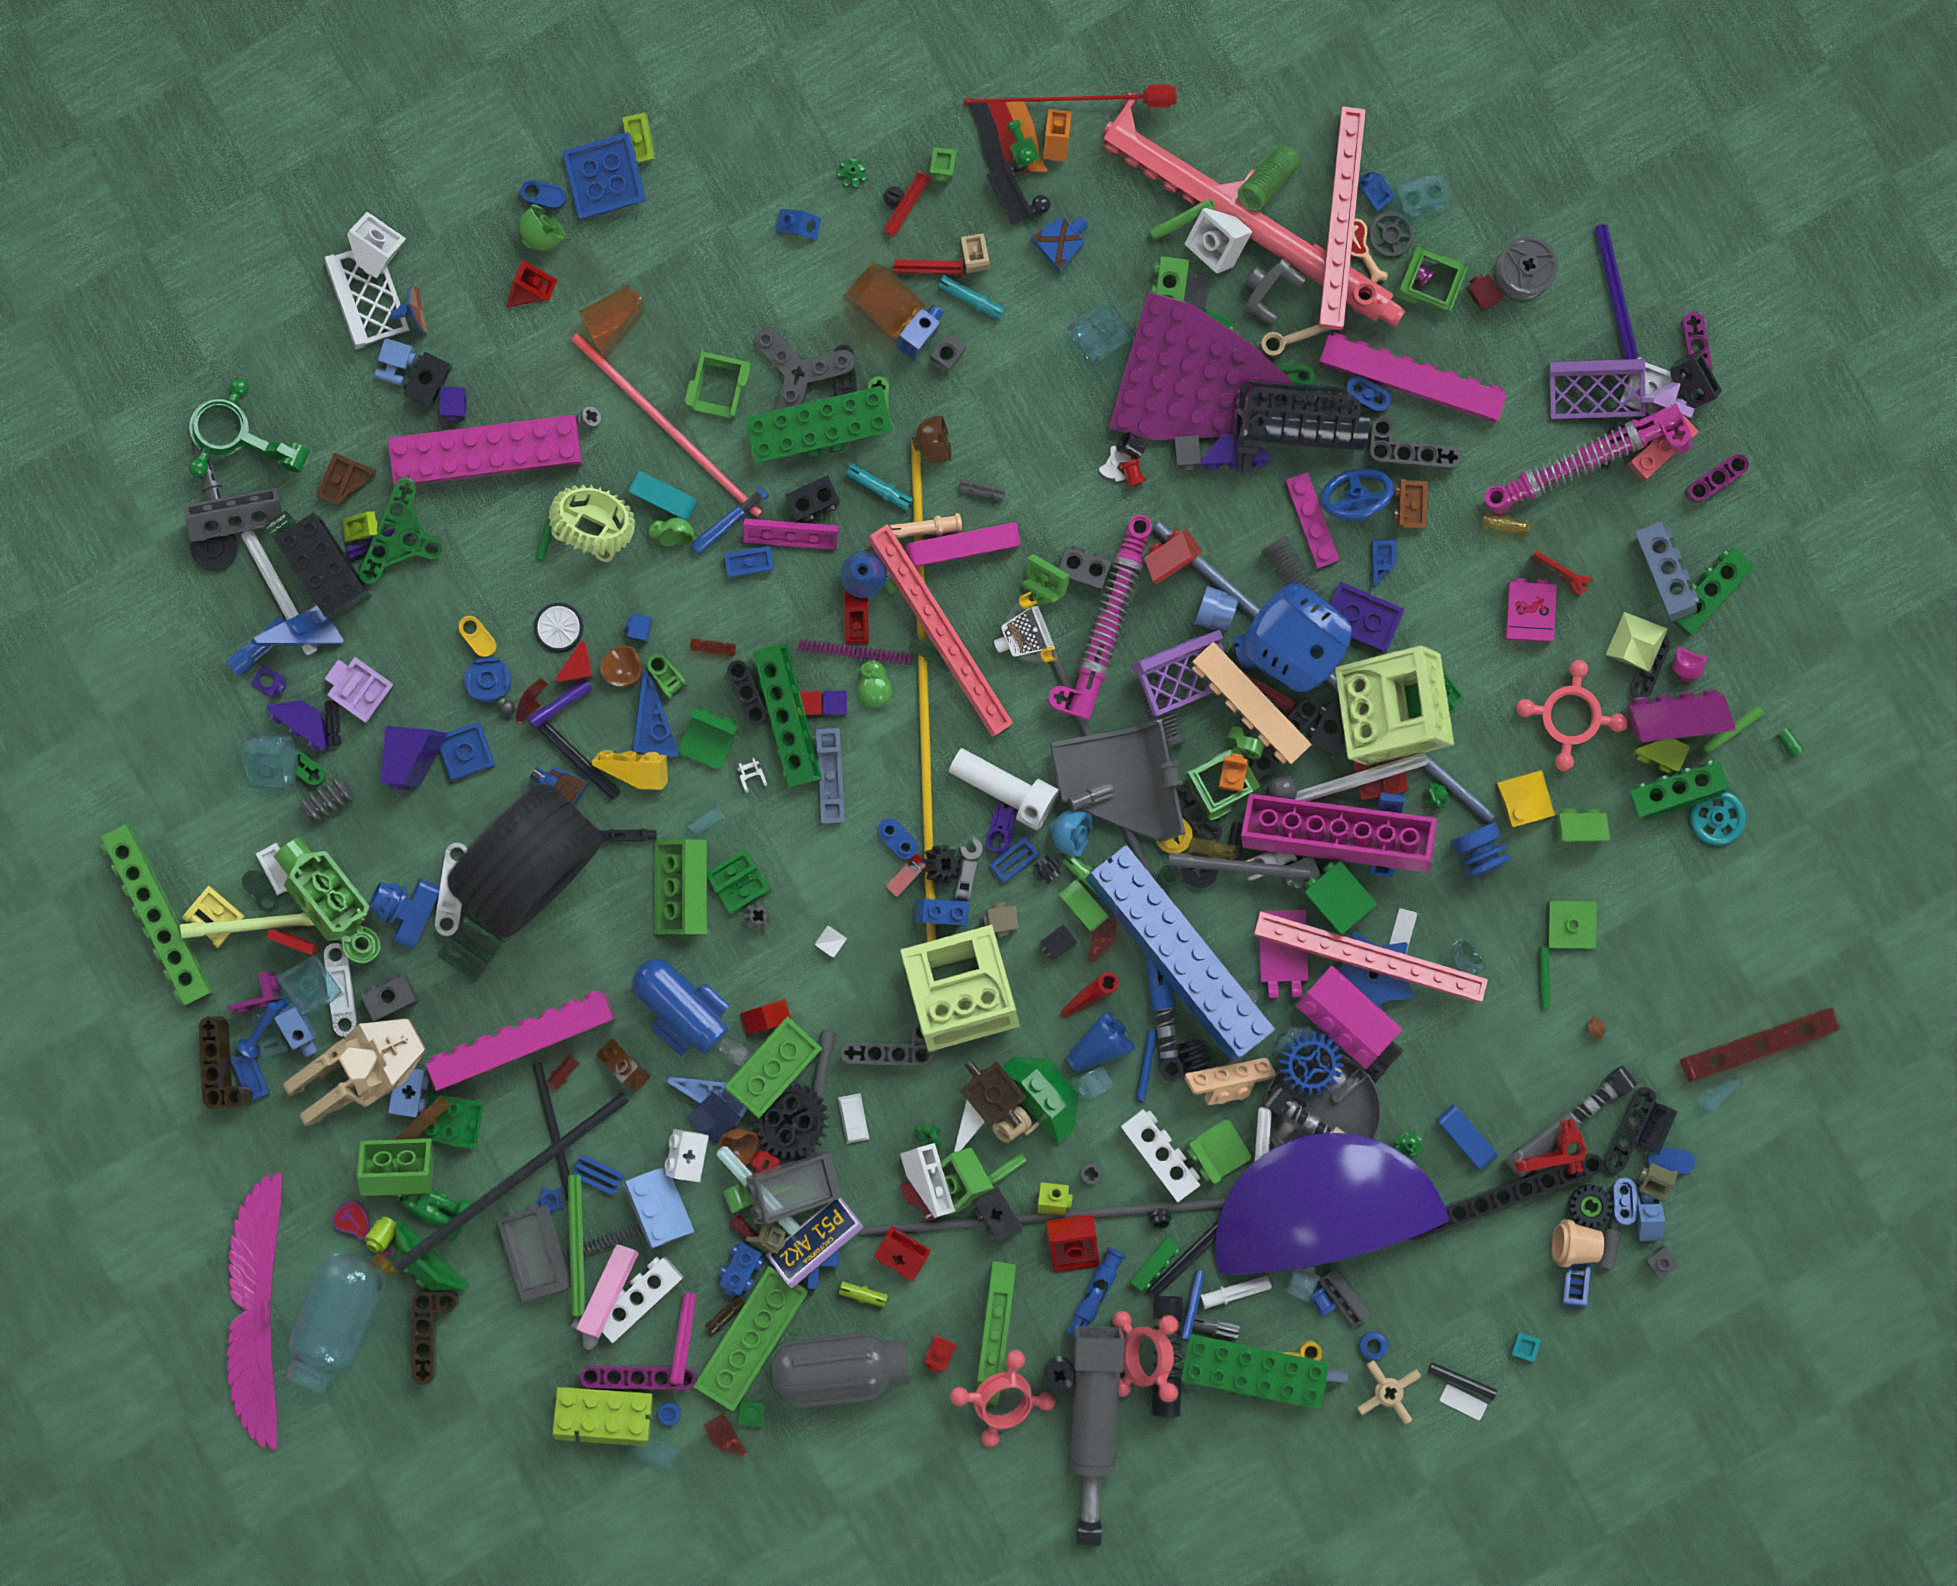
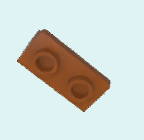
M1400 479L1399 485L1395 484L1394 498L1398 499V508H1394L1393 521L1397 522V528L1426 529L1428 481H1406V479Z

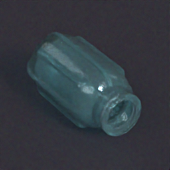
M335 1254L329 1256L322 1263L290 1335L289 1352L293 1360L286 1377L309 1389L328 1393L335 1375L349 1368L356 1358L385 1288V1277L380 1269L365 1259L349 1254Z

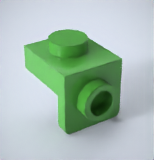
M933 147L929 176L934 177L933 180L947 182L948 179H953L957 150Z

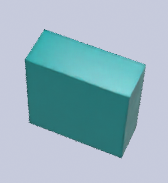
M1518 1332L1511 1355L1534 1362L1541 1339Z

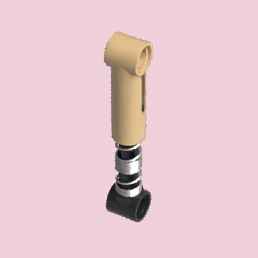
M1277 1085L1274 1086L1263 1102V1105L1280 1117L1285 1116L1288 1119H1293L1294 1123H1299L1302 1125L1301 1128L1309 1133L1312 1132V1135L1319 1133H1345L1338 1127H1328L1327 1123H1322L1319 1117L1313 1113L1310 1114V1111L1306 1112L1303 1110L1302 1106L1294 1101L1295 1097Z

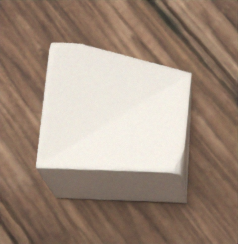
M827 925L815 945L834 958L847 938Z

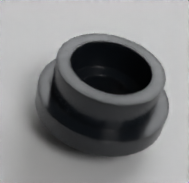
M1155 1209L1148 1215V1221L1156 1229L1168 1227L1172 1220L1171 1213L1165 1209Z

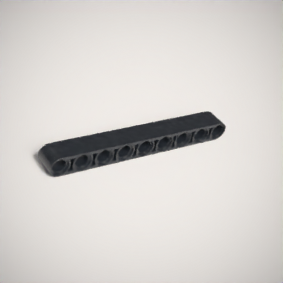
M1587 1153L1585 1154V1159L1581 1161L1583 1171L1579 1173L1576 1171L1570 1179H1566L1563 1175L1567 1164L1551 1166L1526 1175L1521 1179H1515L1447 1204L1445 1207L1450 1221L1412 1237L1410 1240L1416 1241L1595 1176L1603 1169V1161L1598 1155ZM1589 1158H1594L1597 1163L1596 1168L1592 1171H1588L1585 1166ZM1545 1174H1550L1553 1180L1552 1184L1548 1187H1544L1541 1184V1178ZM1523 1182H1527L1530 1185V1192L1526 1195H1521L1519 1192V1186ZM1502 1190L1507 1191L1508 1200L1504 1203H1499L1497 1201L1498 1192ZM1482 1198L1486 1201V1208L1482 1211H1477L1474 1204L1476 1200ZM1462 1207L1464 1210L1463 1217L1461 1219H1454L1452 1216L1454 1208Z

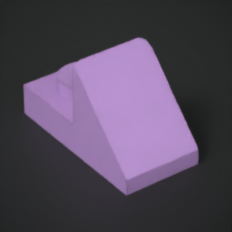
M1667 383L1643 397L1641 401L1659 410L1676 403L1682 415L1686 418H1692L1694 408L1687 406L1686 401L1676 398L1680 383Z

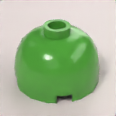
M532 204L520 218L519 231L523 237L521 241L529 249L534 248L540 251L552 250L565 238V231L553 216L550 220L544 215L547 211L535 204Z

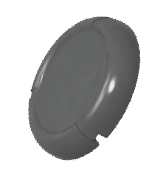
M1320 1052V1062L1329 1067L1330 1059L1328 1053ZM1345 1056L1336 1060V1062L1343 1064V1068L1335 1069V1071L1341 1073V1077L1333 1075L1332 1079L1337 1082L1336 1085L1331 1084L1330 1081L1326 1084L1330 1090L1326 1091L1321 1086L1320 1095L1316 1094L1315 1088H1312L1311 1096L1307 1095L1306 1088H1304L1302 1094L1298 1093L1299 1085L1291 1089L1289 1085L1293 1080L1291 1079L1288 1082L1283 1080L1288 1075V1072L1280 1073L1279 1070L1270 1082L1266 1098L1274 1086L1277 1085L1295 1097L1294 1101L1301 1105L1303 1110L1306 1112L1310 1111V1114L1313 1113L1319 1117L1320 1121L1327 1123L1328 1127H1338L1348 1134L1375 1139L1381 1122L1380 1096L1370 1075L1366 1074L1355 1061ZM1315 1057L1311 1061L1300 1059L1308 1065L1307 1069H1310L1311 1066L1320 1067L1314 1061ZM1293 1060V1072L1301 1080L1302 1064ZM1315 1072L1308 1082H1316L1322 1079L1326 1073ZM1271 1111L1270 1139L1275 1147L1293 1139L1312 1135V1132L1309 1133L1301 1128L1302 1125L1294 1123L1293 1119H1288L1285 1116L1280 1117Z

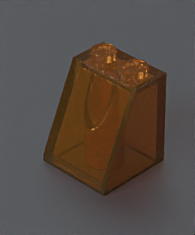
M875 262L869 265L842 296L884 334L894 340L899 338L903 330L925 306L888 268Z
M629 285L579 311L604 359L610 356L643 314L641 306L644 303L637 289L631 290Z

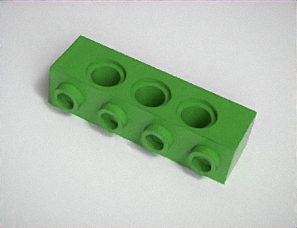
M1161 256L1160 262H1155L1154 276H1158L1157 286L1152 285V293L1184 301L1189 260ZM1171 277L1175 280L1176 285L1173 288H1167L1164 286L1163 280Z

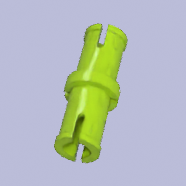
M842 1281L839 1291L840 1296L858 1300L860 1304L865 1302L883 1309L888 1294L870 1290L868 1286L863 1285V1287L845 1281Z

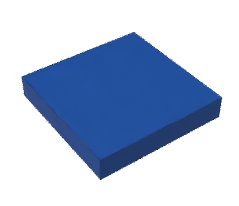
M480 721L447 732L440 752L451 781L496 766Z

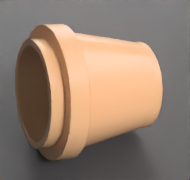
M1566 1219L1562 1220L1555 1227L1552 1237V1255L1558 1266L1570 1267L1573 1264L1598 1263L1601 1260L1604 1251V1237L1601 1231L1575 1224L1573 1220Z

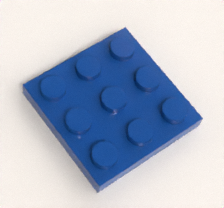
M626 132L562 151L580 220L647 201L631 133Z

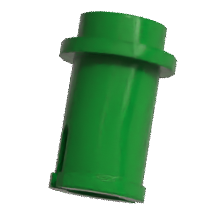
M1789 727L1776 735L1788 751L1787 755H1790L1792 758L1804 751L1802 748L1803 744H1799Z

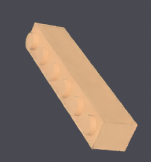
M1214 642L1191 662L1194 665L1192 670L1201 679L1205 676L1211 683L1208 685L1209 688L1217 696L1222 694L1227 699L1225 702L1227 707L1232 712L1238 711L1243 716L1241 721L1250 730L1254 728L1260 734L1258 739L1266 747L1271 745L1275 749L1274 755L1282 764L1285 762L1289 765L1292 764L1312 745Z

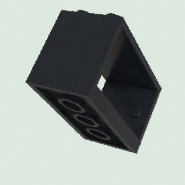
M311 513L273 538L325 618L334 622L372 597V594L361 580L323 519L315 513Z

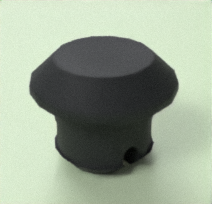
M889 187L884 192V201L891 207H897L904 196V192L899 187Z

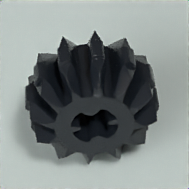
M934 845L932 850L924 852L927 859H922L921 862L926 867L921 871L928 872L926 879L933 880L934 884H949L951 879L958 877L955 871H960L962 868L957 865L961 858L954 857L956 850H949L947 845H941V847Z

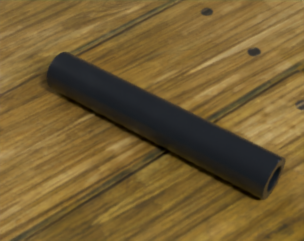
M1431 1362L1428 1373L1492 1401L1496 1397L1497 1390L1434 1362Z

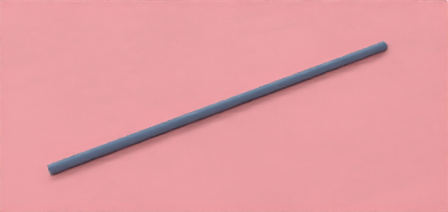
M1160 521L1152 529L1165 542L1169 540L1167 536L1172 533ZM1198 555L1190 562L1221 591L1227 593L1228 596L1236 598L1238 601L1237 605L1253 619L1255 618L1260 608L1202 557ZM1333 673L1325 682L1339 693L1337 677ZM1426 754L1428 764L1422 767L1487 824L1490 823L1496 815Z

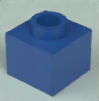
M633 614L632 619H627L625 632H628L629 638L648 642L653 619Z

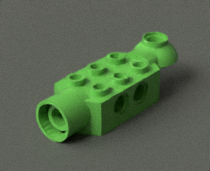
M300 837L293 839L283 846L274 855L275 860L288 875L283 886L327 941L340 940L342 949L350 960L357 963H367L374 960L380 950V940L374 931L361 925L370 906L326 851L312 852ZM355 943H361L365 950L358 949Z

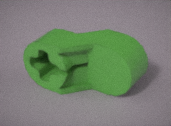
M1232 726L1226 741L1235 747L1238 746L1241 749L1240 751L1249 758L1259 759L1265 747L1264 743L1250 736L1251 734L1242 727Z

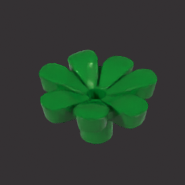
M852 158L850 163L846 160L841 162L840 165L843 169L837 172L838 178H844L842 181L843 186L848 187L852 183L853 188L860 187L859 181H867L868 176L863 173L867 169L865 163L858 164L857 158Z
M925 1124L922 1127L917 1126L914 1128L916 1132L915 1138L922 1140L920 1142L921 1147L935 1143L936 1149L940 1147L942 1142L937 1138V1134L940 1132V1128L937 1125H933L930 1128V1126Z

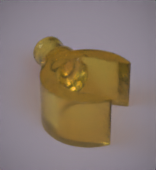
M379 1252L370 1260V1263L377 1265L385 1275L398 1272L392 1262Z

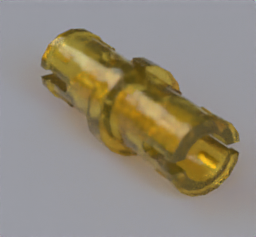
M1487 513L1483 515L1482 528L1500 530L1504 534L1510 532L1525 536L1529 535L1528 531H1530L1531 521L1510 518V515H1505V517Z

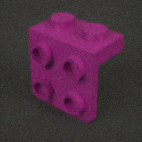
M276 971L258 974L263 997L228 1005V1010H235V1014L254 1010L253 1005H258V1008H265L270 1002L276 1003V1000L282 998L280 989H283L280 975H277Z

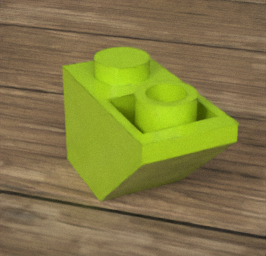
M1673 738L1663 739L1634 749L1632 754L1638 756V761L1650 765L1652 762L1659 765L1658 770L1671 775L1672 772L1677 773L1680 771L1690 746Z

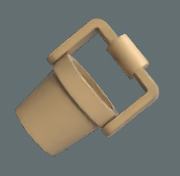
M1016 1106L1013 1112L1022 1123L1014 1129L1007 1118L998 1120L993 1125V1131L1001 1141L1009 1143L1022 1133H1025L1026 1136L1029 1135L1040 1123L1037 1121L1034 1125H1031L1028 1114L1021 1107Z

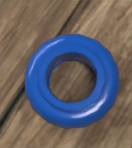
M1368 1332L1361 1338L1359 1350L1364 1358L1370 1361H1377L1386 1355L1388 1342L1381 1333ZM1372 1339L1378 1340L1381 1344L1379 1351L1376 1353H1371L1367 1349V1343Z

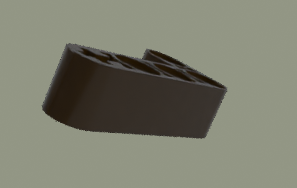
M223 1016L204 1017L199 1023L203 1103L211 1109L248 1106L254 1097L252 1089L245 1085L232 1086L228 1021ZM214 1045H215L216 1048H217V1053H216V1055L213 1053V1047H214ZM215 1069L218 1071V1077H217V1079L215 1078V1075H214ZM238 1091H239V1093H240V1095H241L240 1101H238V1099H237V1092H238ZM216 1093L219 1094V1101H218V1102L216 1101V1098H215Z
M424 1290L417 1293L412 1299V1376L418 1384H428L436 1376V1313H449L457 1308L459 1296L452 1290ZM444 1295H448L453 1299L452 1307L447 1308L443 1306L442 1297ZM420 1296L428 1297L430 1302L428 1308H422L418 1304ZM421 1319L427 1320L430 1324V1328L426 1332L421 1331L418 1327ZM420 1343H426L430 1347L428 1355H422L419 1352L418 1347ZM430 1359V1362L425 1364V1370L430 1372V1374L424 1379L423 1375L419 1374V1371L423 1369V1362L418 1363V1360L425 1361Z

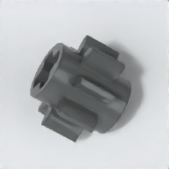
M760 901L757 902V907L755 908L748 905L751 912L744 915V917L751 920L748 926L757 924L758 930H761L762 924L769 927L768 917H774L773 914H768L767 912L770 905L762 908ZM755 910L758 912L763 910L765 912L763 914L764 921H754Z

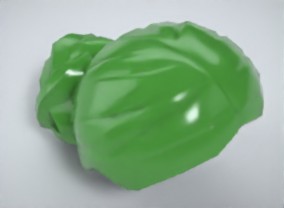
M671 518L666 522L656 520L648 528L649 538L665 547L682 544L684 547H687L693 542L695 537L692 526L681 518Z
M876 660L868 661L862 665V677L857 689L860 701L867 707L872 708L886 705L892 697L890 680L885 674L884 667Z

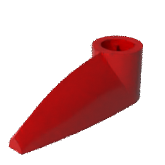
M1111 972L1101 974L1083 988L1062 1009L1061 1015L1064 1018L1071 1016L1115 992L1119 986L1118 977ZM1104 977L1114 978L1115 981L1112 983L1114 987L1112 989H1108V987L1105 989L1102 986Z

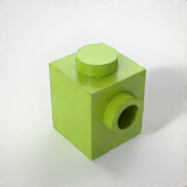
M1041 1182L1037 1213L1065 1216L1066 1209H1071L1073 1194H1068L1069 1186Z

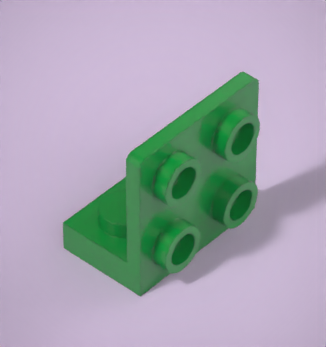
M432 1092L429 1099L423 1139H431L432 1141L457 1147L476 1148L485 1102L461 1099Z

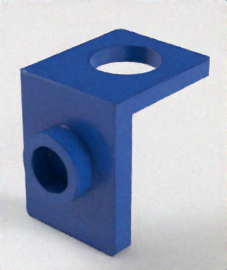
M780 209L775 231L778 233L798 234L811 240H817L821 218L801 210ZM810 219L814 225L811 233L806 228L807 222Z

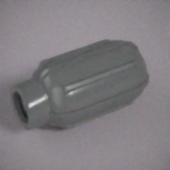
M864 1331L800 1338L784 1343L774 1352L772 1361V1378L776 1394L783 1402L791 1406H798L799 1408L875 1400L888 1391L890 1386L910 1384L905 1339L885 1341L878 1335Z

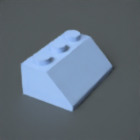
M664 1167L624 1183L650 1250L694 1232L672 1177L665 1175Z

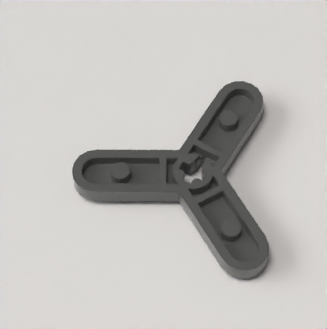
M761 329L755 338L757 347L785 376L776 410L804 404L810 383L848 374L856 366L855 356L847 350H839L802 360L773 329ZM802 367V372L805 373V376L800 377L795 386L794 383L797 381V376L793 374L794 370L797 371Z

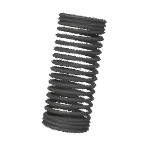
M1285 535L1261 551L1265 558H1269L1267 562H1271L1270 565L1272 569H1275L1274 572H1278L1276 576H1280L1279 579H1283L1281 583H1284L1283 586L1296 583L1302 584L1305 587L1314 580V578L1308 580L1312 577L1311 574L1302 579L1310 571L1299 576L1307 570L1306 567L1297 572L1305 564L1294 569L1303 562L1301 560L1294 564L1301 557L1291 561L1298 556V553L1288 558L1296 550L1285 555L1294 548L1293 546L1282 552L1291 545V543L1285 545L1289 542ZM1316 581L1313 582L1312 584L1308 585L1306 588H1308V589L1311 588V587L1314 586L1317 582H1316ZM1316 585L1315 587L1311 588L1310 590L1314 591L1315 589H1317V588L1319 587V585ZM1321 588L1314 591L1319 597L1324 594ZM1304 599L1300 604L1304 605L1308 602V599Z
M1160 676L1148 679L1149 684L1156 687ZM1165 678L1163 680L1162 685L1167 683ZM1141 682L1137 683L1138 690H1142L1139 693L1143 694L1141 695V698H1144L1142 702H1146L1143 705L1147 706L1145 707V710H1148L1146 714H1150L1147 717L1151 718L1149 721L1155 719L1162 720L1167 748L1186 742L1185 733L1173 735L1183 731V729L1175 730L1182 725L1171 727L1181 721L1167 724L1179 719V717L1168 719L1176 716L1178 713L1167 715L1175 712L1177 709L1154 717ZM1168 685L1162 686L1160 690L1167 688ZM1158 696L1156 700L1164 698L1165 696ZM1168 698L1156 701L1158 709L1166 705V703H1160L1167 701Z

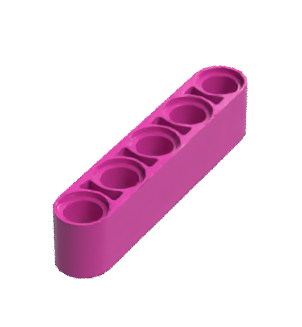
M1017 522L912 542L905 544V549L914 567H920L1021 546Z

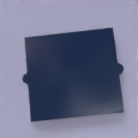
M714 1092L709 1094L687 1116L699 1129V1132L708 1135V1138L714 1143L741 1119L729 1107V1103H725Z

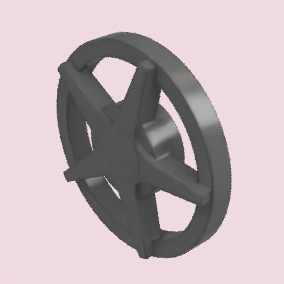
M1384 213L1375 219L1370 228L1371 244L1382 255L1391 257L1401 255L1412 244L1414 237L1412 224L1400 213ZM1388 216L1397 217L1393 225L1385 226L1379 222ZM1400 219L1407 224L1410 234L1401 233L1398 227ZM1376 224L1383 231L1382 238L1375 242L1373 236ZM1409 238L1408 244L1402 250L1397 251L1396 243L1399 239ZM1383 242L1391 244L1394 252H1386L1377 245Z

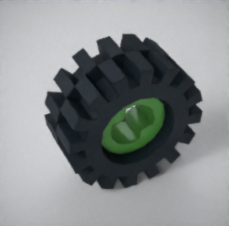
M1592 1184L1582 1185L1573 1191V1195H1570V1203H1568L1569 1213L1575 1222L1588 1228H1595L1599 1225L1602 1226L1606 1220H1609V1215L1613 1211V1202L1610 1199V1195L1603 1188ZM1589 1199L1597 1204L1596 1210L1591 1213L1590 1210L1584 1208L1585 1202Z

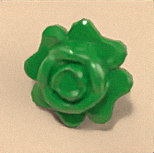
M1437 782L1429 783V794L1423 797L1425 803L1430 804L1433 802L1438 808L1446 807L1445 802L1449 797L1446 787L1438 785Z
M1403 1131L1401 1136L1395 1139V1143L1398 1144L1395 1146V1149L1414 1159L1416 1154L1422 1151V1147L1419 1145L1423 1141L1417 1137L1414 1131H1411L1409 1134Z

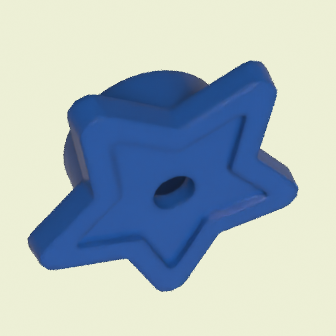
M544 1186L541 1188L542 1197L535 1203H538L539 1206L548 1204L551 1215L555 1209L565 1208V1204L560 1199L561 1188L553 1191ZM550 1198L553 1199L552 1203L548 1201Z

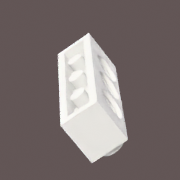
M1141 1109L1120 1126L1176 1201L1179 1202L1200 1186L1198 1183L1200 1176L1193 1167L1190 1169L1186 1167L1183 1163L1186 1160L1185 1156L1179 1148L1174 1150L1169 1142L1172 1139L1164 1129L1159 1131L1155 1123L1158 1120L1150 1110L1145 1112L1144 1109ZM1147 1128L1152 1129L1155 1134L1153 1140L1149 1142L1141 1138L1142 1131ZM1161 1147L1166 1148L1169 1152L1167 1159L1163 1161L1158 1160L1155 1156L1157 1149ZM1175 1166L1181 1167L1183 1170L1182 1177L1172 1179L1170 1177L1171 1168Z
M665 1256L661 1260L656 1257L647 1266L650 1270L644 1276L639 1273L631 1280L630 1284L632 1287L628 1291L621 1290L602 1331L612 1343L684 1277ZM652 1275L658 1276L661 1280L660 1287H651L648 1283L649 1277ZM638 1291L643 1295L644 1299L641 1304L632 1302L631 1294ZM623 1308L626 1312L625 1319H616L613 1314L614 1309Z

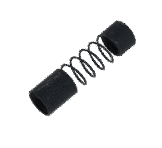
M1153 1297V1318L1162 1319L1164 1316L1170 1315L1175 1317L1177 1321H1180L1178 1325L1183 1323L1181 1320L1183 1318L1182 1297ZM1159 1326L1152 1327L1153 1329H1160ZM1176 1330V1333L1180 1335L1171 1336L1168 1339L1181 1337L1182 1332ZM1170 1341L1171 1344L1180 1346L1178 1348H1173V1351L1182 1348L1181 1344ZM1173 1354L1174 1357L1179 1358V1360L1173 1361V1363H1177L1182 1360L1180 1356ZM1172 1366V1369L1179 1370L1180 1372L1169 1374L1166 1380L1167 1383L1175 1385L1178 1390V1396L1173 1402H1164L1159 1396L1160 1388L1157 1383L1151 1385L1152 1416H1181L1182 1381L1180 1377H1170L1180 1374L1182 1372L1181 1369Z

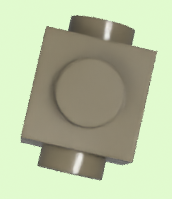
M1006 902L992 904V909H988V914H984L985 926L992 925L996 937L1010 935L1009 930L1019 929L1016 905L1006 907Z

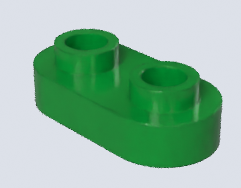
M1306 364L1276 366L1292 380V383L1311 385L1314 382V371ZM1302 371L1306 372L1307 375L1304 380L1298 378V374Z

